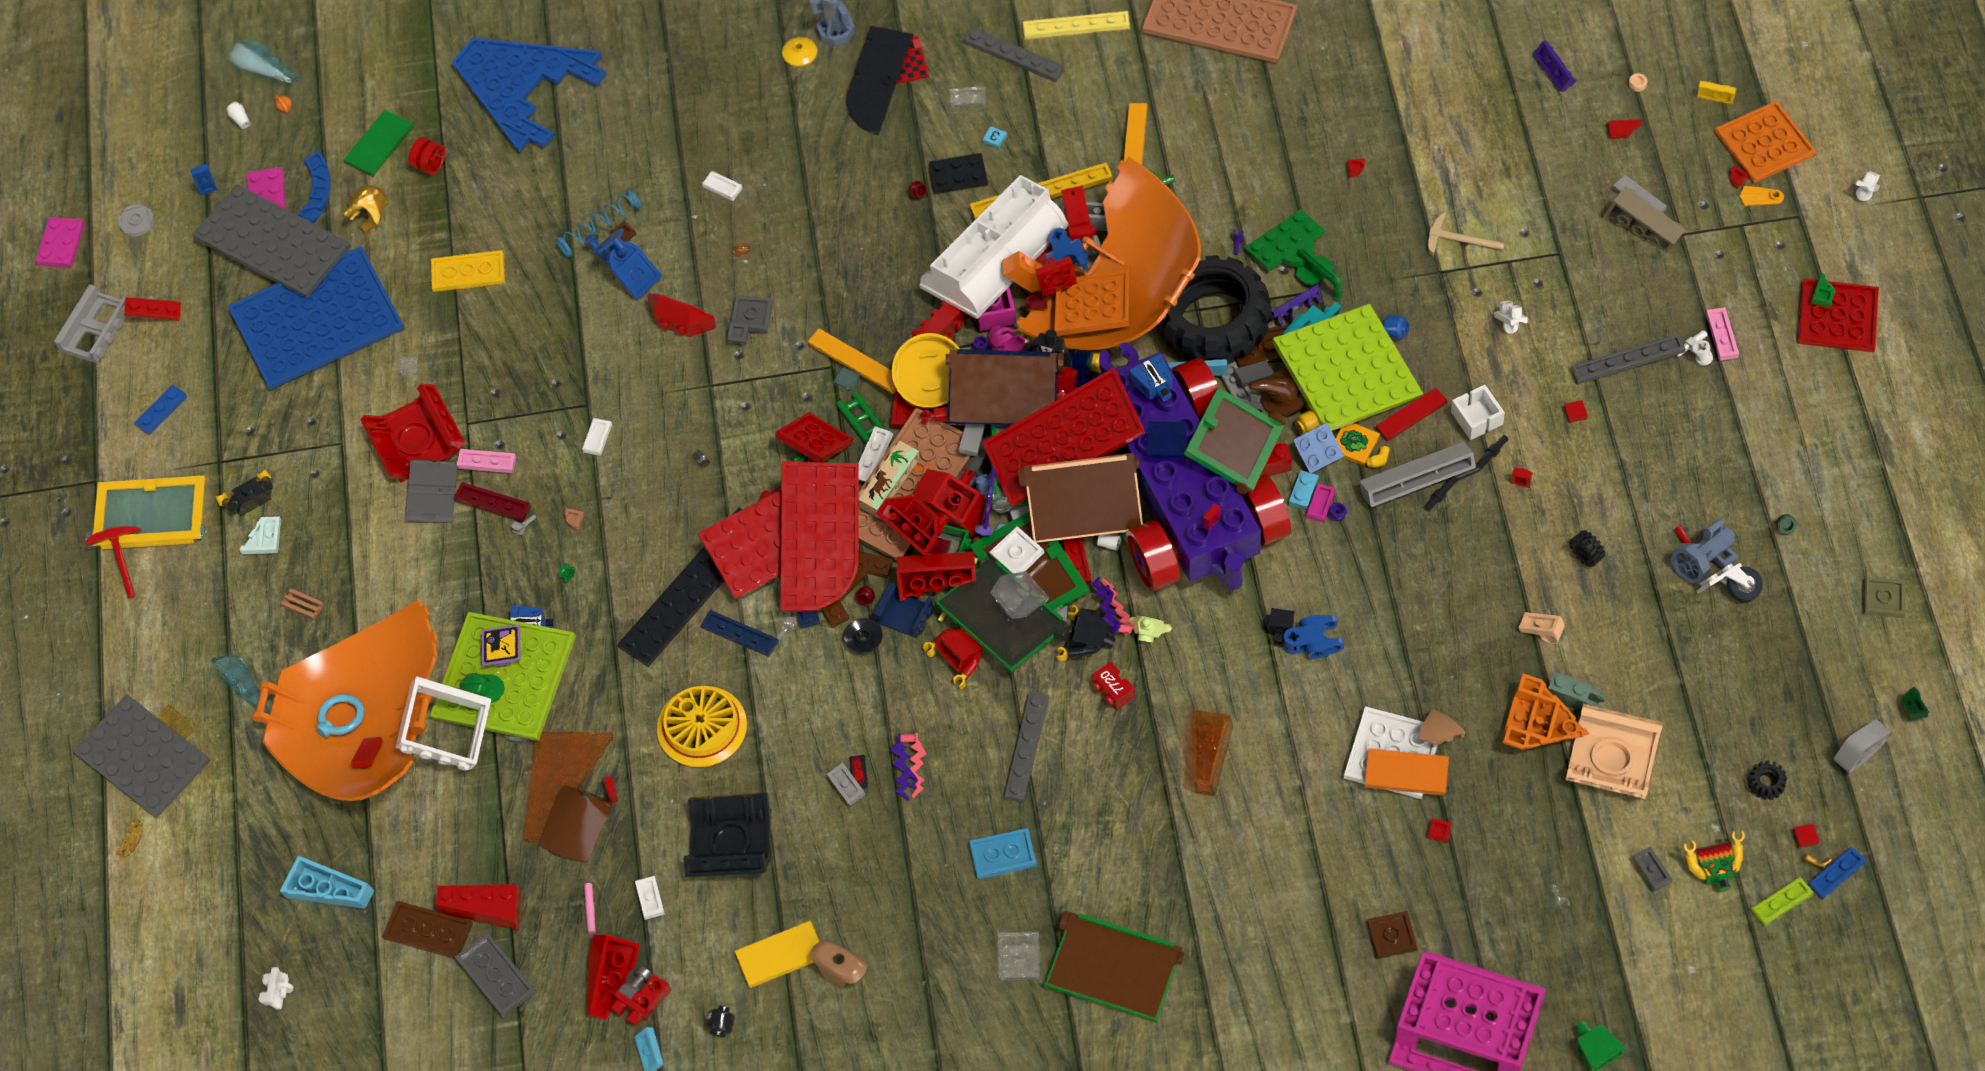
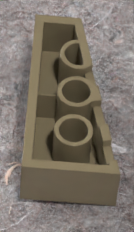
M1626 186L1602 217L1606 220L1613 219L1617 222L1616 225L1621 228L1626 226L1633 231L1632 234L1638 237H1646L1647 242L1667 253L1685 231L1679 223L1674 222L1664 212L1656 209L1649 201L1644 200L1635 191Z

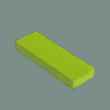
M1799 877L1754 906L1751 912L1764 927L1812 896L1813 891Z

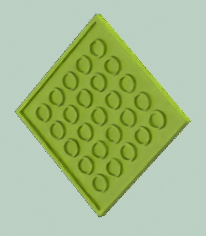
M1370 304L1283 334L1272 340L1275 349L1310 409L1316 415L1319 424L1327 422L1331 431L1417 400L1423 396L1422 390Z
M468 612L442 684L460 689L459 683L468 674L477 673L480 675L498 676L503 681L505 690L499 700L490 703L484 730L539 741L576 634L570 631ZM520 625V660L511 662V665L496 666L492 664L482 666V630ZM436 698L430 717L433 720L474 728L478 710Z

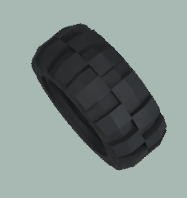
M1218 255L1205 256L1206 260L1199 261L1193 272L1195 274L1194 278L1187 283L1177 299L1178 303L1176 306L1170 308L1158 326L1166 345L1185 360L1189 361L1191 358L1195 359L1197 357H1201L1204 361L1226 359L1227 364L1234 362L1235 357L1241 356L1244 358L1253 352L1255 343L1260 344L1268 331V324L1271 321L1270 298L1266 285L1261 281V276L1249 265L1244 268L1243 262L1229 256L1227 260H1221ZM1212 294L1232 296L1244 305L1242 312L1234 320L1218 327H1200L1190 323L1183 317L1185 310L1190 304L1201 297Z

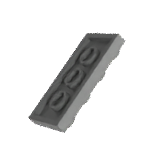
M489 933L483 935L455 956L457 962L502 1017L536 993L534 988Z

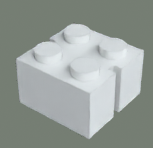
M1486 385L1470 391V398L1466 393L1452 400L1451 413L1470 440L1485 434L1486 429L1489 432L1502 426L1504 423L1505 412Z

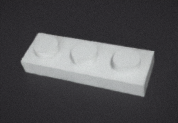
M874 427L858 463L860 482H866L885 454L893 436L891 431Z

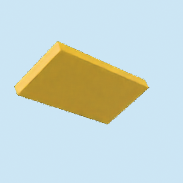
M503 250L432 258V291L505 284Z
M808 921L736 950L735 954L749 988L814 963L811 953L819 939L811 921Z

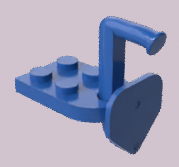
M622 228L613 232L601 244L597 242L595 235L587 236L585 241L593 248V254H598L602 260L607 261L612 274L634 300H638L662 277L661 273L637 245L631 242H623L620 239L624 232Z

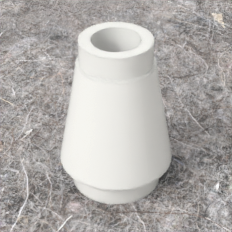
M234 102L228 106L227 115L242 129L247 128L250 125V121L243 105Z

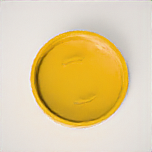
M925 333L912 337L899 348L892 364V378L896 389L905 401L925 410H934L935 408L946 407L950 404L951 369H949V365L945 364L946 354H950V350H957V354H963L956 343L940 334Z

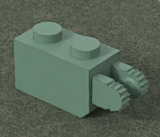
M1558 672L1554 673L1548 690L1553 695H1556L1566 707L1579 712L1582 711L1583 703L1602 708L1600 704L1589 700V698L1598 702L1606 700V696L1599 691L1593 690L1592 685Z

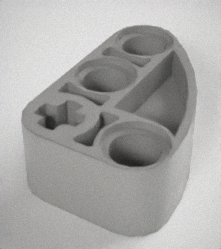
M1876 719L1849 736L1834 757V761L1850 774L1879 750L1891 737L1892 732Z

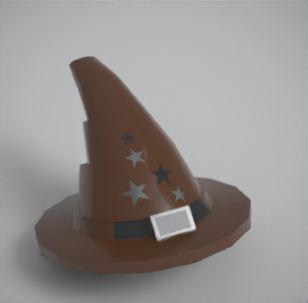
M1288 369L1280 370L1272 374L1268 379L1249 383L1250 390H1261L1262 404L1270 413L1276 412L1282 416H1288L1300 411L1307 404Z

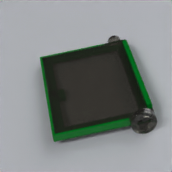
M985 557L979 562L980 568L976 570V581L955 586L935 602L940 610L1011 673L1053 639L1063 642L1072 632V627L1063 620L1059 613L1002 563L993 558L989 560Z

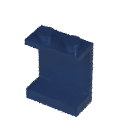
M890 582L873 614L874 620L879 625L918 638L920 632H924L926 620L932 616L935 607L931 597H928L926 602L912 597H907V600L900 601L897 585Z

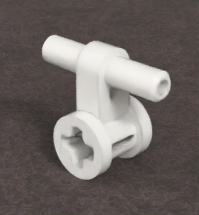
M1704 330L1693 338L1690 337L1684 341L1685 352L1688 350L1692 351L1696 355L1697 364L1702 366L1710 364L1713 360L1710 345L1707 341L1703 340L1707 337V333Z

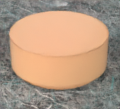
M1633 74L1629 79V87L1633 91H1643L1647 86V78L1643 74Z

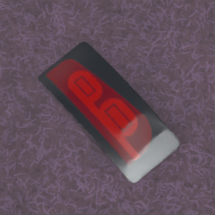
M865 755L850 756L852 776L862 789L868 788Z

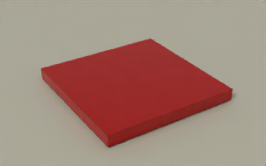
M1803 278L1798 344L1874 353L1876 347L1879 287L1828 281L1834 287L1835 293L1830 308L1812 304L1818 280Z

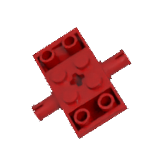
M968 468L963 470L959 479L946 472L926 469L912 495L918 497L940 516L938 537L941 535L946 524L968 530L970 539L975 538L978 534L974 530L975 526L982 523L985 498L980 492L969 486L975 473L971 471L968 475L970 471Z

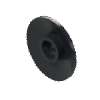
M859 618L852 621L844 631L845 644L849 649L857 653H868L875 650L883 638L880 625L869 618Z

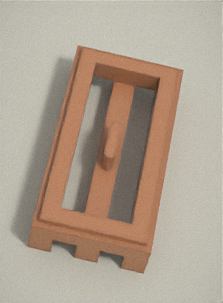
M291 588L289 594H286L285 600H282L280 603L282 607L312 620L316 619L324 606L322 601ZM291 601V602H293V603H295V604L300 605L301 607L310 609V610L314 611V613H311V612L306 611V610H304V609H301V608H299V607H297V606H294V605L290 604L289 602Z

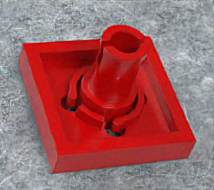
M1070 256L1056 262L1053 257H1049L1050 263L1045 258L1043 261L1044 266L1035 270L1043 297L1078 284Z

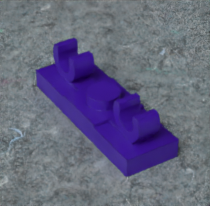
M1542 41L1534 52V56L1561 92H1565L1577 80L1574 79L1571 75L1572 73L1569 72L1558 54L1555 53L1554 48L1547 41Z
M1315 285L1271 311V319L1276 317V323L1281 326L1284 324L1281 320L1282 316L1287 321L1291 320L1290 314L1287 311L1294 306H1298L1299 309L1302 307L1301 303L1306 301V305L1311 308L1314 306L1311 301L1312 298L1317 303L1321 302V297L1315 294L1321 290L1320 287Z

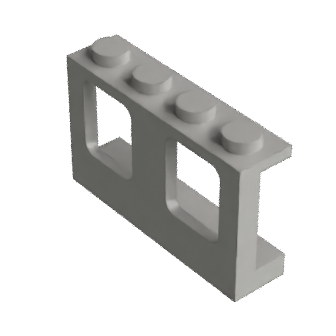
M89 284L54 340L58 350L97 364L100 358L104 356L108 345L112 343L116 332L123 325V321L126 318L124 316L125 297L128 296L124 295L122 299L100 293L96 286ZM103 305L116 308L107 324L94 320ZM87 333L99 336L90 352L77 349L80 341Z

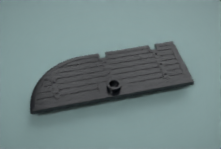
M870 26L866 39L870 40L871 43H864L854 71L855 74H859V77H852L847 92V107L852 119L861 128L876 135L880 133L914 36L912 33Z

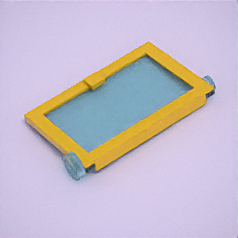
M205 475L98 482L94 529L86 531V540L91 535L104 531L107 528L132 526L140 528L142 531L119 536L118 540L121 548L192 544L195 541H201V538L207 535L206 527L202 526L206 484ZM109 539L87 546L88 549L101 547V549H113Z

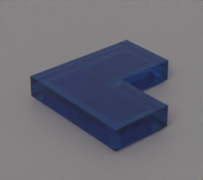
M1074 349L1071 368L1078 370L1076 386L1078 388L1102 375L1101 372L1091 371L1094 352Z

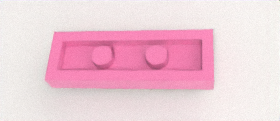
M1726 308L1707 310L1706 316L1719 360L1738 358L1739 352Z
M460 449L457 467L458 469L513 473L517 457L515 453Z

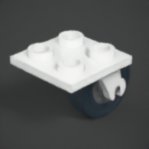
M1731 563L1701 582V588L1696 590V592L1699 594L1716 582L1721 581L1727 585L1729 594L1735 600L1749 602L1760 595L1763 581L1755 569L1746 566L1741 567L1740 563L1733 566Z

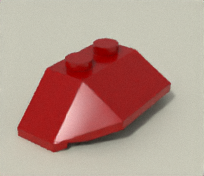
M648 293L647 295L657 326L663 330L668 329L680 336L693 337L716 328L714 316L706 314L703 310L660 294Z
M915 495L886 498L875 513L924 556L928 554L937 542L940 516Z

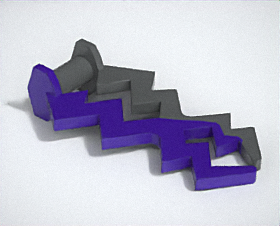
M995 468L991 469L988 478L982 523L975 526L974 530L983 536L992 535V529L988 527L991 495L994 489Z

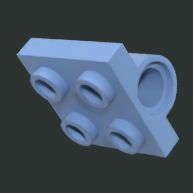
M1327 422L1292 439L1309 473H1313L1344 457Z

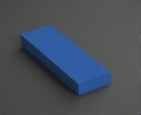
M1850 847L1811 880L1808 886L1823 900L1866 864L1867 860L1853 847Z

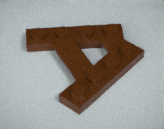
M859 551L858 570L851 587L836 603L822 609L832 628L850 620L849 615L841 604L842 600L867 574L888 579L894 563L893 559Z

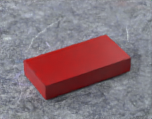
M382 737L363 738L351 761L353 768L369 767L372 765L383 744Z

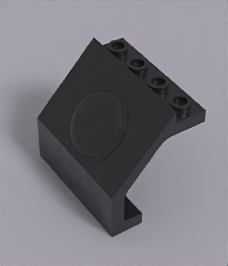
M768 793L689 797L691 838L690 855H685L683 858L685 877L766 872L770 862L771 809Z

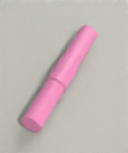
M591 883L584 884L587 930L588 934H595L593 889Z

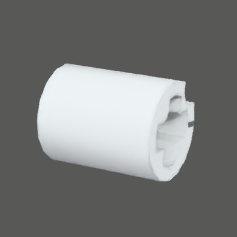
M1115 533L1099 535L1097 545L1118 551L1121 535Z

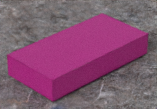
M1318 483L1306 518L1325 523L1336 488Z

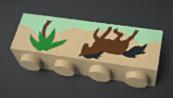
M899 441L896 446L894 445L889 452L888 458L881 462L876 475H872L869 479L866 489L861 490L859 493V507L879 518L875 513L886 498H893L920 461L919 451L902 441Z

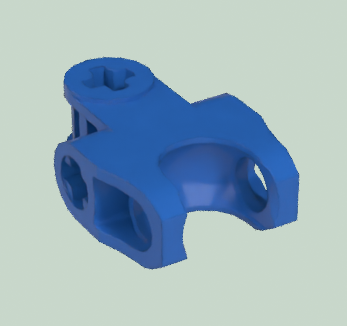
M1063 228L1053 229L1049 234V241L1053 251L1046 254L1049 263V257H1053L1056 262L1070 256L1073 264H1080L1084 271L1089 269L1088 255L1080 239L1077 238L1071 241Z
M1314 615L1301 619L1299 621L1300 627L1290 628L1285 631L1284 650L1289 654L1307 652L1310 659L1327 657L1343 650V639L1328 638L1323 634L1325 631L1337 627V616Z

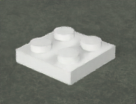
M1019 527L1012 530L990 551V555L996 561L998 560L1016 577H1019L1045 553Z

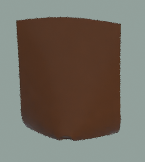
M564 785L558 794L539 844L562 857L587 863L610 813L612 803L593 793ZM581 794L587 795L588 797L583 798Z

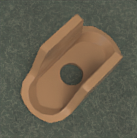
M829 940L819 941L811 953V958L818 966L822 976L841 989H844L846 983L851 984L859 981L867 969V965L863 960ZM836 955L843 963L835 964L833 957Z

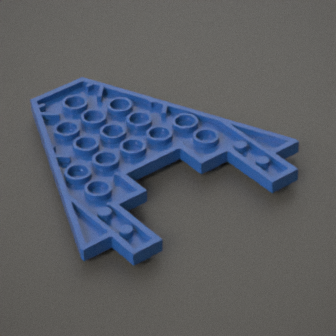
M472 38L452 61L453 67L519 153L529 141L544 148L554 137L553 131L529 120V117L536 110V105L525 100L543 78L558 85L566 74L569 73L597 87L606 76L605 70L595 66L602 57L600 51Z

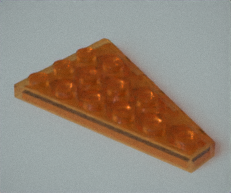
M542 732L539 741L535 740L524 833L525 842H540L561 788L566 785L581 789L582 783L587 776L589 777L597 765V761L605 753L604 750L610 741H613V733Z

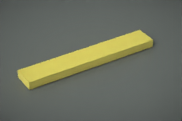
M1128 11L1024 21L1023 28L1025 39L1130 29Z

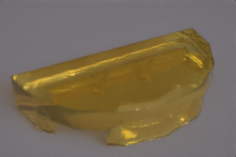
M133 820L116 855L126 858L135 851L143 833L141 821Z

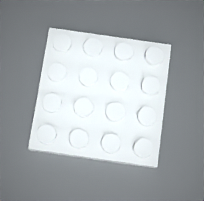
M1365 706L1345 770L1344 779L1365 784L1368 748L1435 755L1438 745L1418 738L1423 724L1422 721ZM1389 790V791H1392V792H1396V793H1400V794H1403V795L1415 797V798H1418V799H1422L1423 794H1424V793H1415V792Z

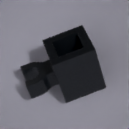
M1271 608L1270 615H1266L1265 626L1268 627V634L1275 635L1274 646L1282 647L1285 631L1293 628L1295 611Z

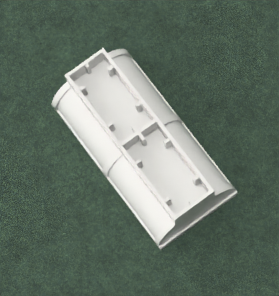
M1020 175L930 265L931 270L927 271L920 279V288L978 319L1013 283L1012 280L1003 276L1002 260L1018 251L1036 260L1051 244L1049 241L1050 232L1055 228H1063L1065 230L1069 226L1060 208L1050 199L1048 189Z

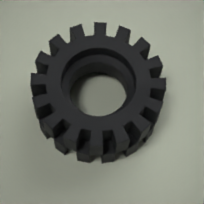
M1581 530L1570 540V549L1573 550L1572 553L1576 554V558L1580 559L1582 564L1585 563V566L1593 567L1605 557L1606 552L1603 550L1604 547L1600 545L1601 542L1596 540L1597 537L1595 535L1592 536V533L1587 532V530Z
M1766 760L1765 764L1761 761L1758 765H1754L1748 782L1749 788H1752L1751 792L1753 794L1757 792L1756 797L1759 798L1762 795L1763 800H1766L1767 797H1769V800H1773L1774 796L1778 798L1783 793L1787 783V775L1785 776V769L1781 771L1782 766L1780 764L1776 767V762L1773 761L1772 764H1769V760ZM1762 775H1770L1775 779V784L1772 786L1764 785L1761 783L1760 777Z

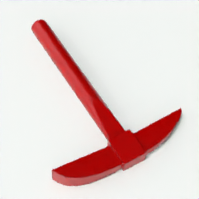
M115 526L91 535L86 540L85 545L87 547L108 539L111 541L128 598H134L135 592L118 539L119 536L142 530L132 526Z

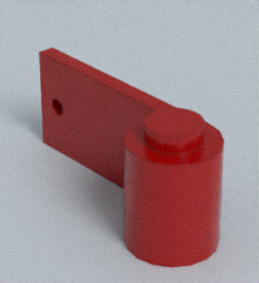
M1083 185L1062 189L1061 193L1069 224L1070 240L1073 241L1079 238L1082 241L1084 236L1094 240V236L1097 233L1095 225H1091Z

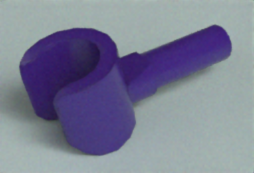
M1235 229L1233 230V241L1235 242L1234 255L1239 254V245L1244 239L1243 230L1239 235L1235 234Z

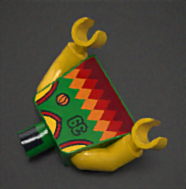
M1741 830L1738 839L1734 837L1735 831L1730 833L1731 838L1734 840L1733 844L1731 841L1696 848L1695 842L1689 840L1690 848L1687 849L1686 844L1682 843L1681 849L1687 852L1686 860L1690 872L1703 880L1706 885L1716 883L1719 892L1728 891L1731 888L1729 880L1734 879L1735 873L1740 870L1743 859V844L1740 841L1744 839L1745 835Z

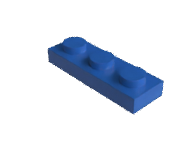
M172 384L134 422L136 427L150 435L187 398L186 393Z

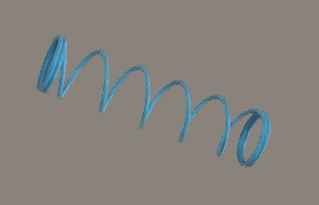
M627 189L626 195L621 194L618 196L619 209L611 204L604 206L606 219L599 214L592 213L591 224L593 229L580 222L577 225L579 238L570 232H565L563 239L561 237L556 238L560 250L567 257L572 256V251L565 241V234L567 233L574 236L585 247L579 233V224L587 226L599 238L593 225L592 216L598 215L613 228L606 214V206H612L626 219L619 203L620 196L628 198L632 206L640 210L642 206L638 197L633 191ZM629 193H630V194L632 195V197L635 199V201L637 202V204L632 200V198L630 197Z

